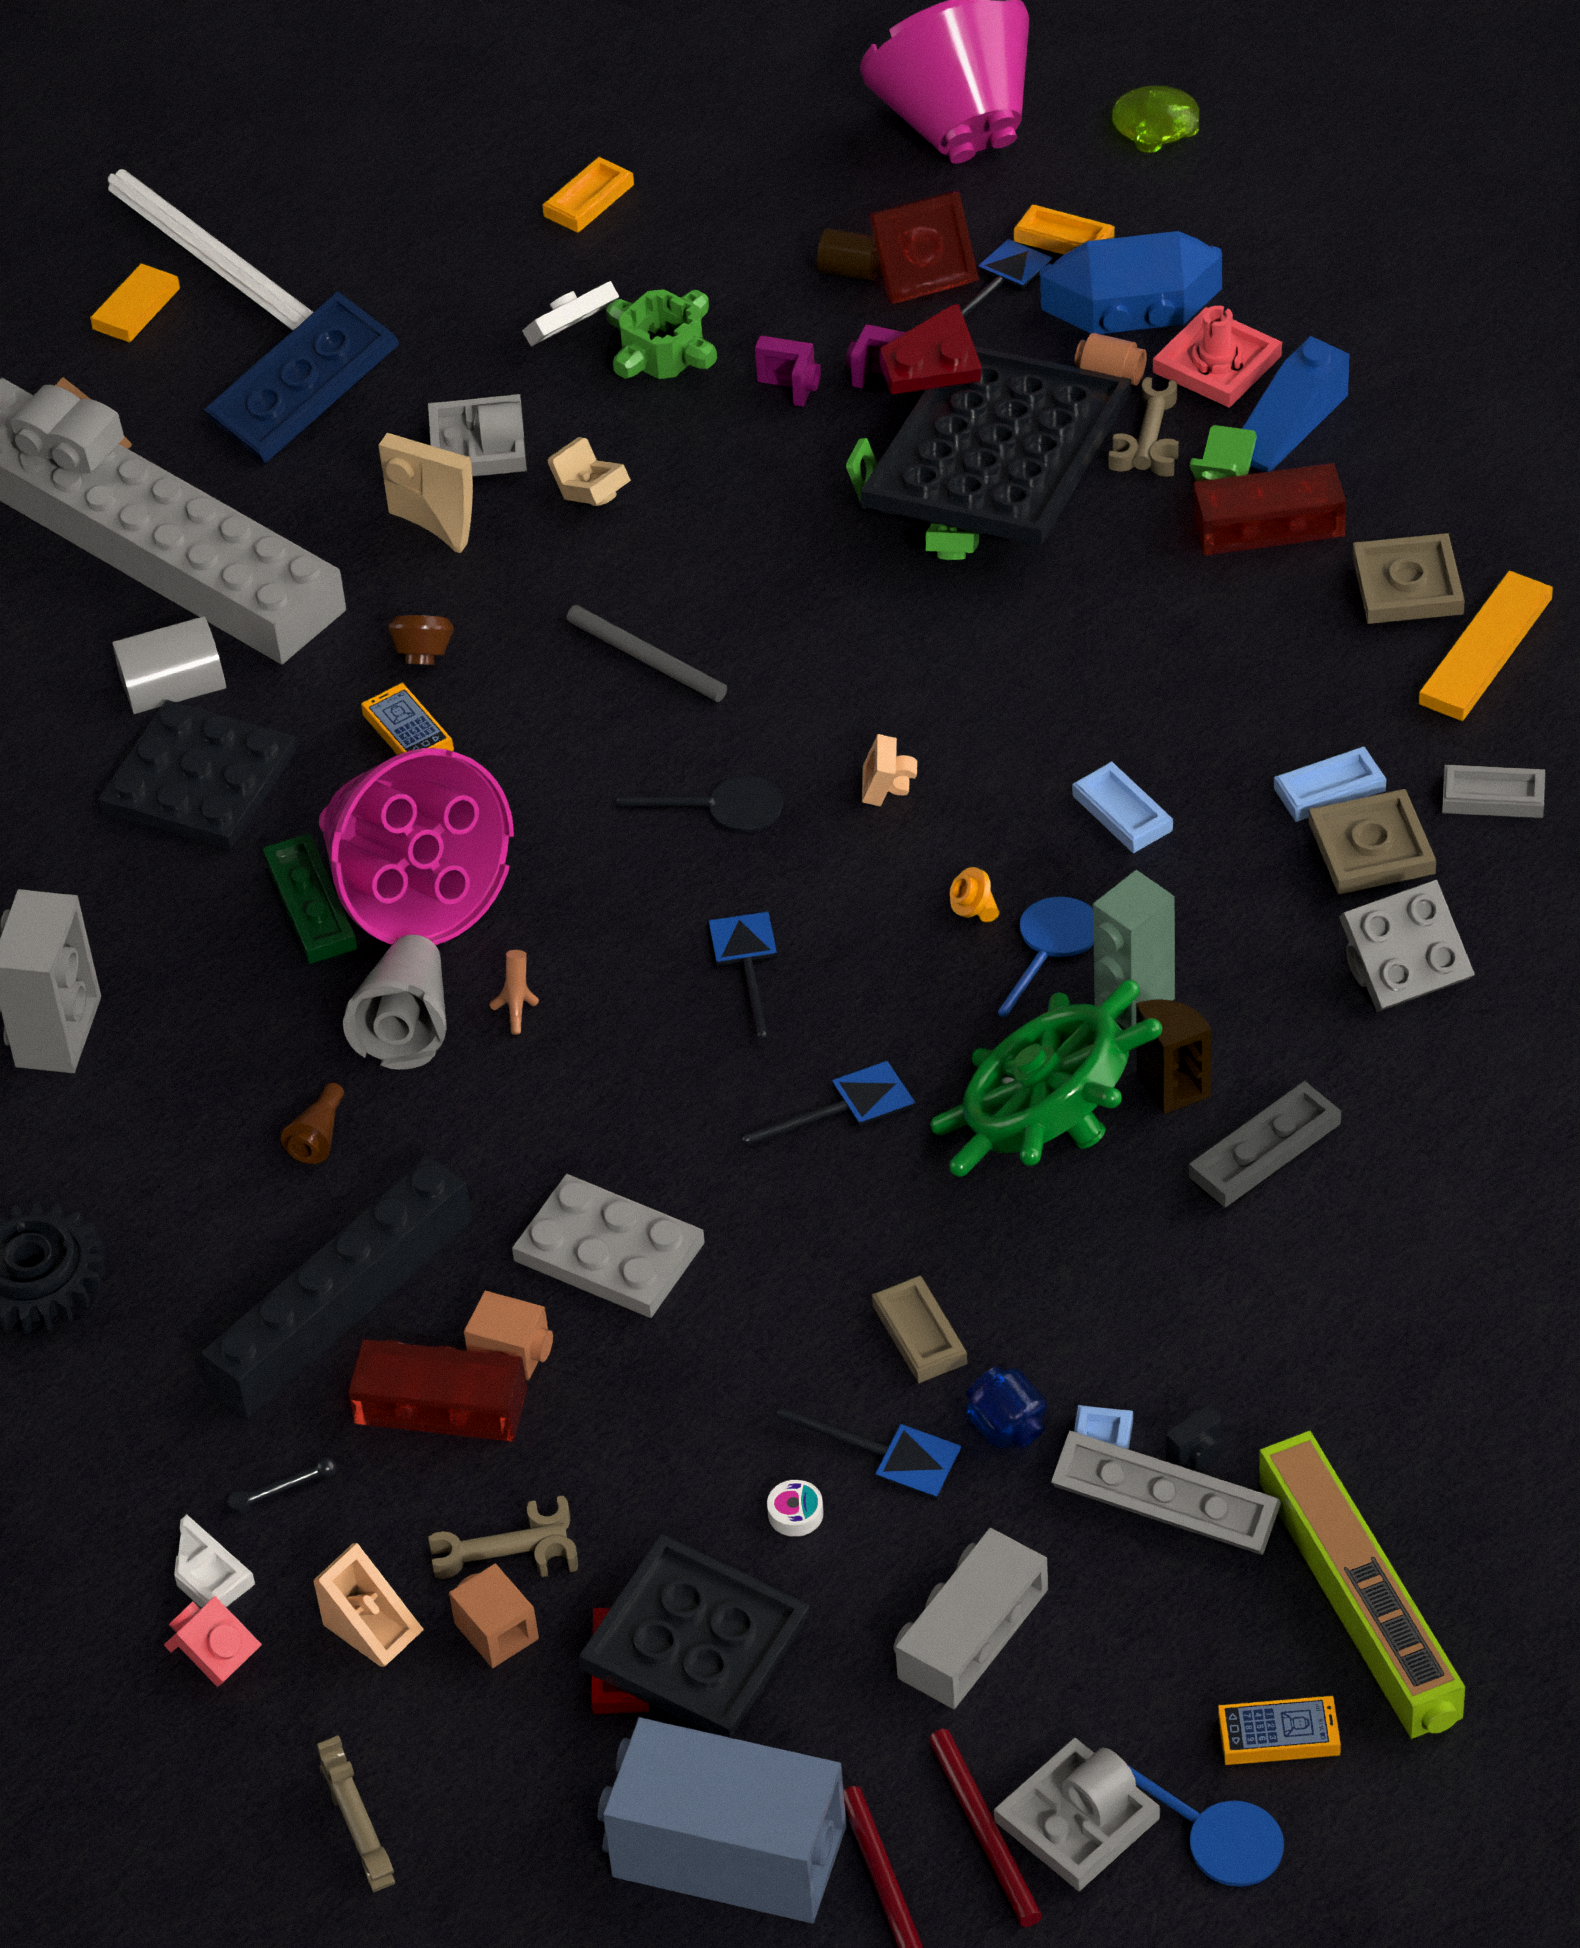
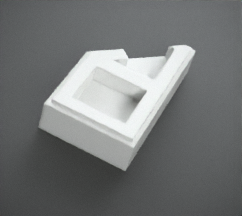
M188 1515L180 1520L181 1536L174 1575L177 1586L202 1608L216 1596L227 1607L255 1585L253 1573Z

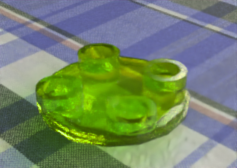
M1145 86L1131 90L1119 98L1113 107L1112 122L1118 132L1136 141L1137 149L1152 153L1158 151L1162 144L1197 134L1199 131V107L1193 97L1182 90L1168 86Z

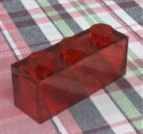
M1335 463L1194 482V520L1204 556L1343 537L1345 536L1346 500Z
M364 1339L349 1388L355 1424L512 1442L515 1439L527 1393L523 1358L520 1356H510L503 1352L483 1353L457 1350L449 1346L428 1347L410 1345L395 1340L382 1342Z

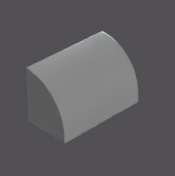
M205 616L112 642L119 676L134 714L161 707L166 700L179 702L227 688L219 655Z

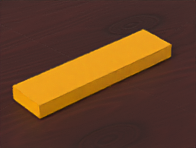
M1508 571L1419 692V704L1463 721L1552 599L1553 587Z

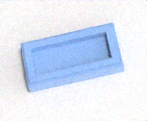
M1361 747L1274 777V789L1295 822L1309 818V809L1385 792L1386 778L1366 748Z
M1113 762L1072 784L1073 797L1132 853L1139 851L1173 831V818Z

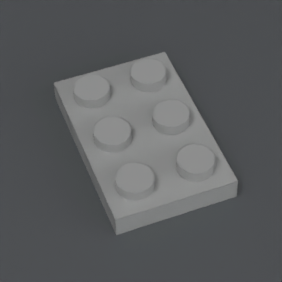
M566 1174L512 1247L515 1262L652 1318L705 1242L703 1229Z

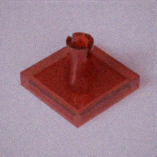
M951 191L869 213L889 302L898 303L979 281L961 197L958 191Z

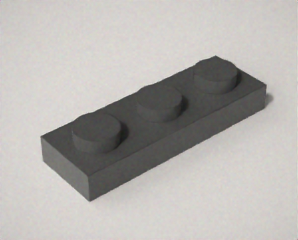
M1304 1081L1189 1163V1178L1226 1208L1341 1124V1110Z

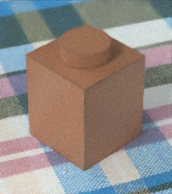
M484 1291L464 1330L469 1364L525 1380L530 1379L538 1361L544 1362L547 1359L553 1343V1332L548 1330L544 1306L489 1291Z
M496 1563L479 1574H472L459 1583L457 1588L449 1592L455 1625L492 1668L539 1639L534 1607Z

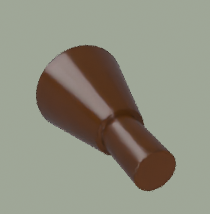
M336 1083L326 1084L317 1102L313 1103L283 1129L281 1133L282 1145L294 1159L304 1163L317 1164L323 1162L329 1156L335 1110L344 1096V1090L340 1085Z

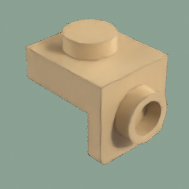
M576 438L548 459V464L564 500L588 503L592 506L603 505L614 499L617 495L616 491L631 481L624 464L596 460L586 438Z

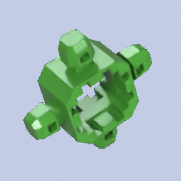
M662 289L647 291L635 303L622 299H615L606 309L607 320L611 325L620 330L622 349L615 355L613 360L616 374L627 379L644 371L658 379L676 377L688 365L700 369L710 368L716 362L717 352L714 345L702 337L701 318L708 312L709 300L706 294L693 290L680 298ZM671 328L673 329V335H675V337L667 334L664 338L656 336L651 340L648 331L656 334L659 330L667 332Z

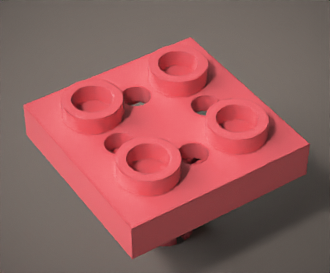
M1224 306L1205 307L1153 358V373L1168 380H1176L1177 384L1230 408L1282 356V342L1233 320V313L1230 309L1225 311L1224 316Z

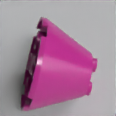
M948 0L936 4L889 29L892 38L879 49H877L876 44H872L863 56L860 72L867 87L939 152L948 155L952 163L965 162L971 159L977 151L991 146L993 148L1006 147L1017 139L1015 130L1020 125L1022 118L1029 32V14L1021 0Z
M422 748L399 754L345 783L335 793L329 805L320 814L319 826L324 832L334 885L344 909L352 920L365 932L391 945L398 938L405 935L423 936L435 945L460 935L476 923L489 909L499 894L510 866L505 864L509 836L514 837V828L506 796L489 771L473 759L454 751L439 748Z

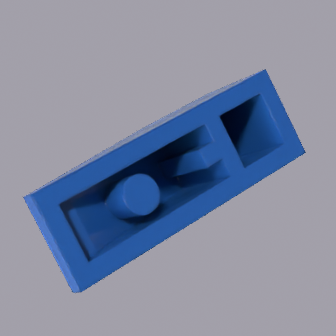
M1310 336L1284 361L1242 428L1253 430L1257 435L1250 464L1251 467L1269 474L1348 396V353Z

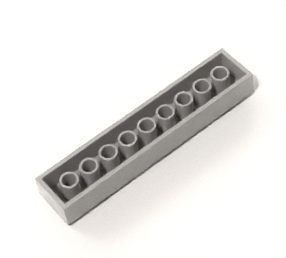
M4 378L0 379L1 502L199 617L205 616L209 623L281 665L346 611L340 569L120 444L107 455L92 473L68 471L60 467L54 459H44L39 456L25 454L15 442L10 420L33 395Z

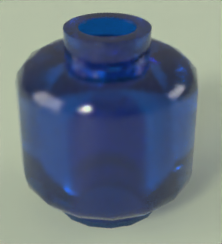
M996 1366L978 1378L966 1393V1396L970 1399L967 1405L968 1419L995 1448L1004 1449L1016 1443L1020 1449H1024L1033 1443L1045 1430L1041 1420L1047 1411V1400L1019 1369L1009 1368L1002 1370Z

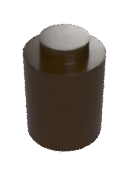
M826 228L822 233L818 248V272L874 281L877 273L883 274L886 269L888 248L882 246L880 236Z

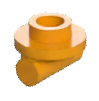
M970 867L962 871L954 879L950 888V903L957 915L966 918L978 915L983 922H990L998 917L999 910L990 891L989 876L985 871L976 867Z

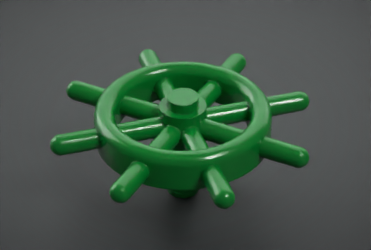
M1130 979L1123 981L1100 1006L1092 1004L1070 1005L1066 994L1061 992L1055 993L1049 999L1047 1013L1034 1018L1018 1028L993 1050L978 1048L973 1052L972 1062L978 1069L967 1086L963 1104L935 1116L930 1123L932 1132L938 1136L946 1135L966 1125H969L975 1133V1136L950 1161L949 1169L953 1175L962 1177L968 1174L990 1150L999 1153L1020 1152L1022 1163L1027 1166H1034L1041 1159L1043 1144L1065 1131L1073 1138L1074 1143L1079 1149L1089 1148L1103 1137L1106 1130L1105 1126L1095 1117L1092 1111L1098 1105L1112 1109L1121 1103V1093L1114 1086L1124 1071L1129 1051L1158 1038L1162 1033V1024L1155 1018L1146 1019L1124 1030L1115 1022L1119 1015L1138 997L1140 987L1136 981Z

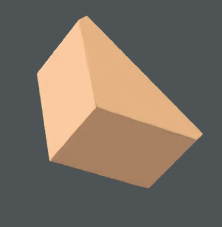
M358 1543L351 1544L313 1580L323 1625L380 1667L386 1666L424 1630Z

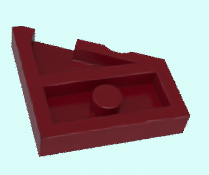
M959 304L951 305L880 348L879 362L891 394L981 381L982 367Z

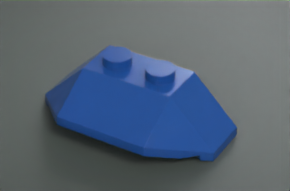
M1179 231L1087 241L1063 255L1053 265L1048 264L1040 269L1041 309L1088 333L1105 334L1184 325L1222 290L1221 249L1213 245L1208 246L1199 239Z

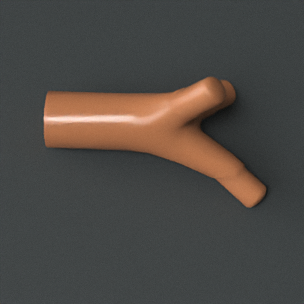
M511 950L506 953V980L499 996L493 999L489 1005L492 1010H497L508 1003L511 1033L518 1035L521 1033L523 1000L531 1006H535L538 1004L539 999L530 992L526 985V953L521 950Z

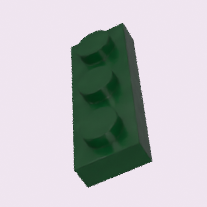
M311 834L264 847L265 862L308 963L312 964L356 950L355 935Z

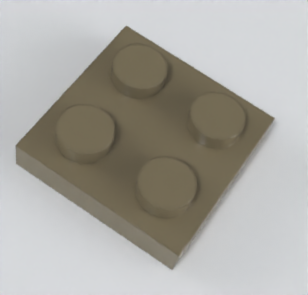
M1449 533L1353 543V561L1367 624L1464 614L1465 600Z
M1406 789L1309 809V825L1338 895L1436 873L1435 856Z

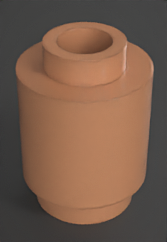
M1091 333L1087 341L1081 340L1075 354L1076 367L1130 378L1131 385L1135 386L1140 383L1143 377L1147 360L1146 350L1137 348L1135 342L1097 333Z

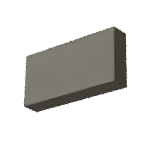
M921 1275L872 1294L875 1311L918 1383L967 1364L966 1350Z

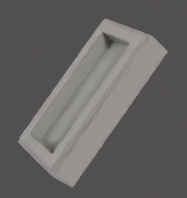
M1445 765L1442 813L1543 818L1545 769Z

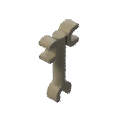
M1146 377L1142 383V401L1146 406L1138 442L1128 434H1114L1113 451H1109V469L1122 472L1128 471L1134 466L1140 470H1146L1150 467L1159 476H1174V459H1178L1179 442L1167 438L1157 441L1164 410L1173 407L1177 401L1176 380H1170L1166 390L1155 391L1152 389V378Z
M558 1496V1511L552 1516L540 1515L536 1501H529L527 1513L531 1529L460 1541L456 1535L444 1531L428 1536L431 1554L450 1553L447 1557L432 1560L435 1578L446 1579L455 1576L463 1568L465 1562L534 1550L537 1572L541 1577L548 1576L547 1562L554 1556H562L567 1559L570 1572L577 1571L578 1558L576 1546L566 1535V1529L569 1527L571 1520L568 1501L564 1496Z
M339 1735L316 1744L321 1759V1765L319 1766L323 1780H326L334 1806L339 1805L361 1857V1862L373 1893L394 1885L393 1867L385 1849L381 1847L353 1781L354 1771L350 1761L347 1762Z

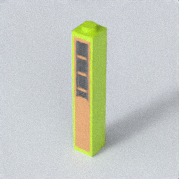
M1311 1431L1260 1449V1485L1266 1495L1280 1500L1279 1517L1410 1738L1413 1739L1428 1732L1440 1733L1452 1727L1457 1721L1463 1719L1465 1686Z

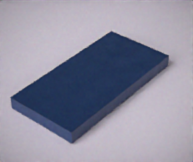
M337 291L204 410L212 422L266 464L399 345L395 334Z

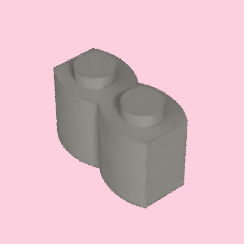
M43 385L10 420L15 442L21 451L29 456L54 459L63 469L80 473H92L124 438L117 412L98 401L79 399L73 393L54 385Z

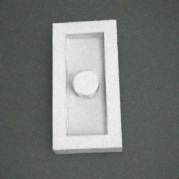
M611 281L578 298L574 291L553 301L550 304L553 311L535 319L522 331L530 346H533L605 309L619 295Z

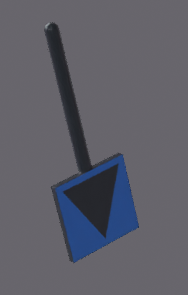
M1010 239L1006 240L978 265V270L995 278L961 308L963 317H966L1004 281L1023 289L1040 274L1042 267L1053 262V258Z
M762 912L709 920L717 966L738 962L743 964L757 1037L760 1040H764L767 1037V1031L752 960L777 957L769 913Z
M885 1061L832 1080V1085L842 1101L746 1134L742 1137V1143L749 1145L845 1110H849L858 1125L861 1126L915 1107V1101L889 1062Z
M779 1408L776 1412L777 1417L884 1456L875 1474L876 1478L936 1500L962 1448L960 1445L900 1424L890 1446H886L784 1408Z

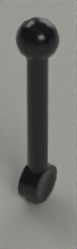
M323 1457L318 1460L315 1467L248 1494L244 1491H235L228 1497L230 1511L236 1515L245 1514L254 1502L319 1476L325 1479L331 1478L337 1471V1464L332 1458Z

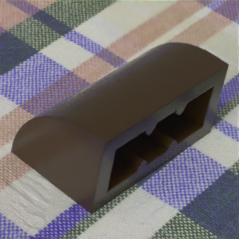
M1155 999L1136 1003V1024L1149 1018H1155L1162 1024V1033L1158 1038L1136 1047L1137 1073L1163 1114L1211 1097V1028L1206 1020L1193 1008L1172 1000Z

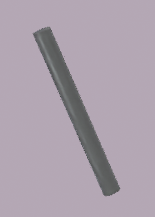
M574 605L568 611L567 621L708 698L720 702L726 695L727 686L722 682L586 609Z

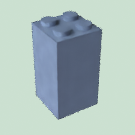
M639 1717L632 1738H623L616 1759V1771L619 1773L614 1786H606L604 1788L598 1806V1820L603 1821L605 1825L603 1851L609 1853L612 1877L814 1924L847 1826L841 1763Z

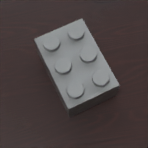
M18 889L11 910L6 909L2 915L0 927V1013H2L5 1024L4 1042L5 1045L11 1047L15 1067L75 1073L101 999L78 895Z

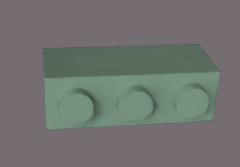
M1135 870L1093 903L1095 1005L1100 1006L1125 980H1134L1140 987L1138 997L1115 1020L1124 1028H1129L1136 1024V1003L1155 999L1172 1001L1175 999L1174 896L1138 870Z

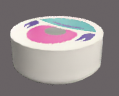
M789 1480L782 1482L768 1496L769 1522L781 1534L787 1536L806 1535L814 1531L823 1519L821 1493L813 1484L807 1481Z

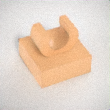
M877 734L863 764V803L881 807L888 791L894 795H908L909 778L915 779L917 776V760L905 755L896 756L897 738Z

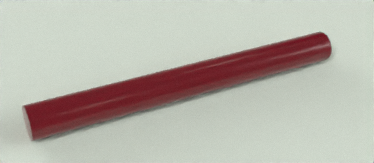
M948 1729L935 1731L929 1737V1743L1022 1927L1035 1925L1041 1920L1042 1914Z
M858 1786L849 1787L843 1790L845 1812L897 1947L923 1948L862 1789Z

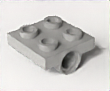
M520 394L428 403L431 446L471 457L472 476L527 471Z
M1437 880L1352 909L1339 916L1349 941L1346 947V955L1350 970L1360 986H1367L1376 1012L1468 980L1475 975Z
M1074 1738L994 1809V1818L1000 1827L1076 1890L1080 1891L1160 1819V1806L1136 1787L1135 1777L1131 1769L1115 1752L1103 1747L1094 1753L1078 1739Z

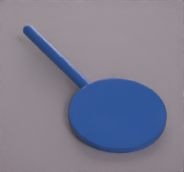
M1051 897L1037 901L1025 910L1020 919V933L1024 942L1038 953L998 1010L1000 1017H1006L1048 956H1073L1087 951L1094 945L1093 908L1074 898Z
M1128 1766L1135 1777L1137 1786L1194 1823L1190 1835L1191 1854L1197 1866L1208 1877L1229 1886H1250L1265 1880L1277 1869L1283 1855V1835L1275 1819L1264 1809L1248 1802L1225 1801L1212 1805L1200 1814Z

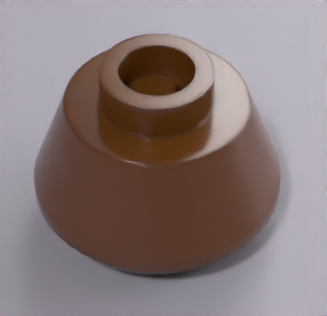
M394 616L388 624V630L396 654H405V664L434 665V655H444L454 631V627L449 619L440 616Z

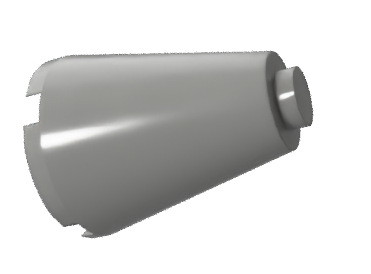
M405 935L398 938L350 998L345 1009L343 1029L349 1044L364 1058L368 1053L382 1060L380 1066L398 1070L412 1069L428 1063L442 1045L447 1027L441 958L438 948L429 939L419 935Z

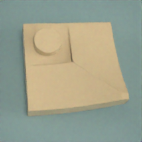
M387 433L379 443V452L389 513L422 526L442 539L455 552L461 553L468 543L472 514L473 480L471 457Z

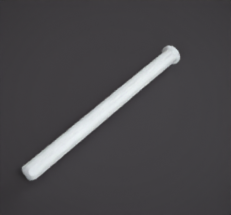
M120 169L116 174H110L108 182H110L109 191L290 329L294 330L313 313V311L126 170Z

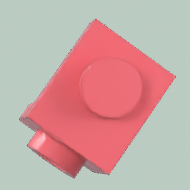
M216 1596L201 1609L192 1601L169 1624L176 1633L164 1644L171 1653L179 1647L217 1687L262 1645Z

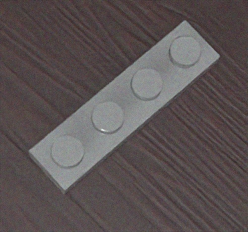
M1070 1430L1051 1481L1057 1488L1260 1555L1264 1554L1281 1505L1280 1500L1276 1497Z

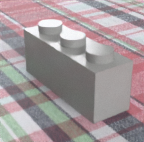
M989 1528L977 1544H969L958 1561L957 1570L946 1584L940 1582L934 1587L926 1602L925 1610L915 1623L908 1622L900 1630L894 1643L898 1679L955 1710L1047 1592V1557L992 1528Z

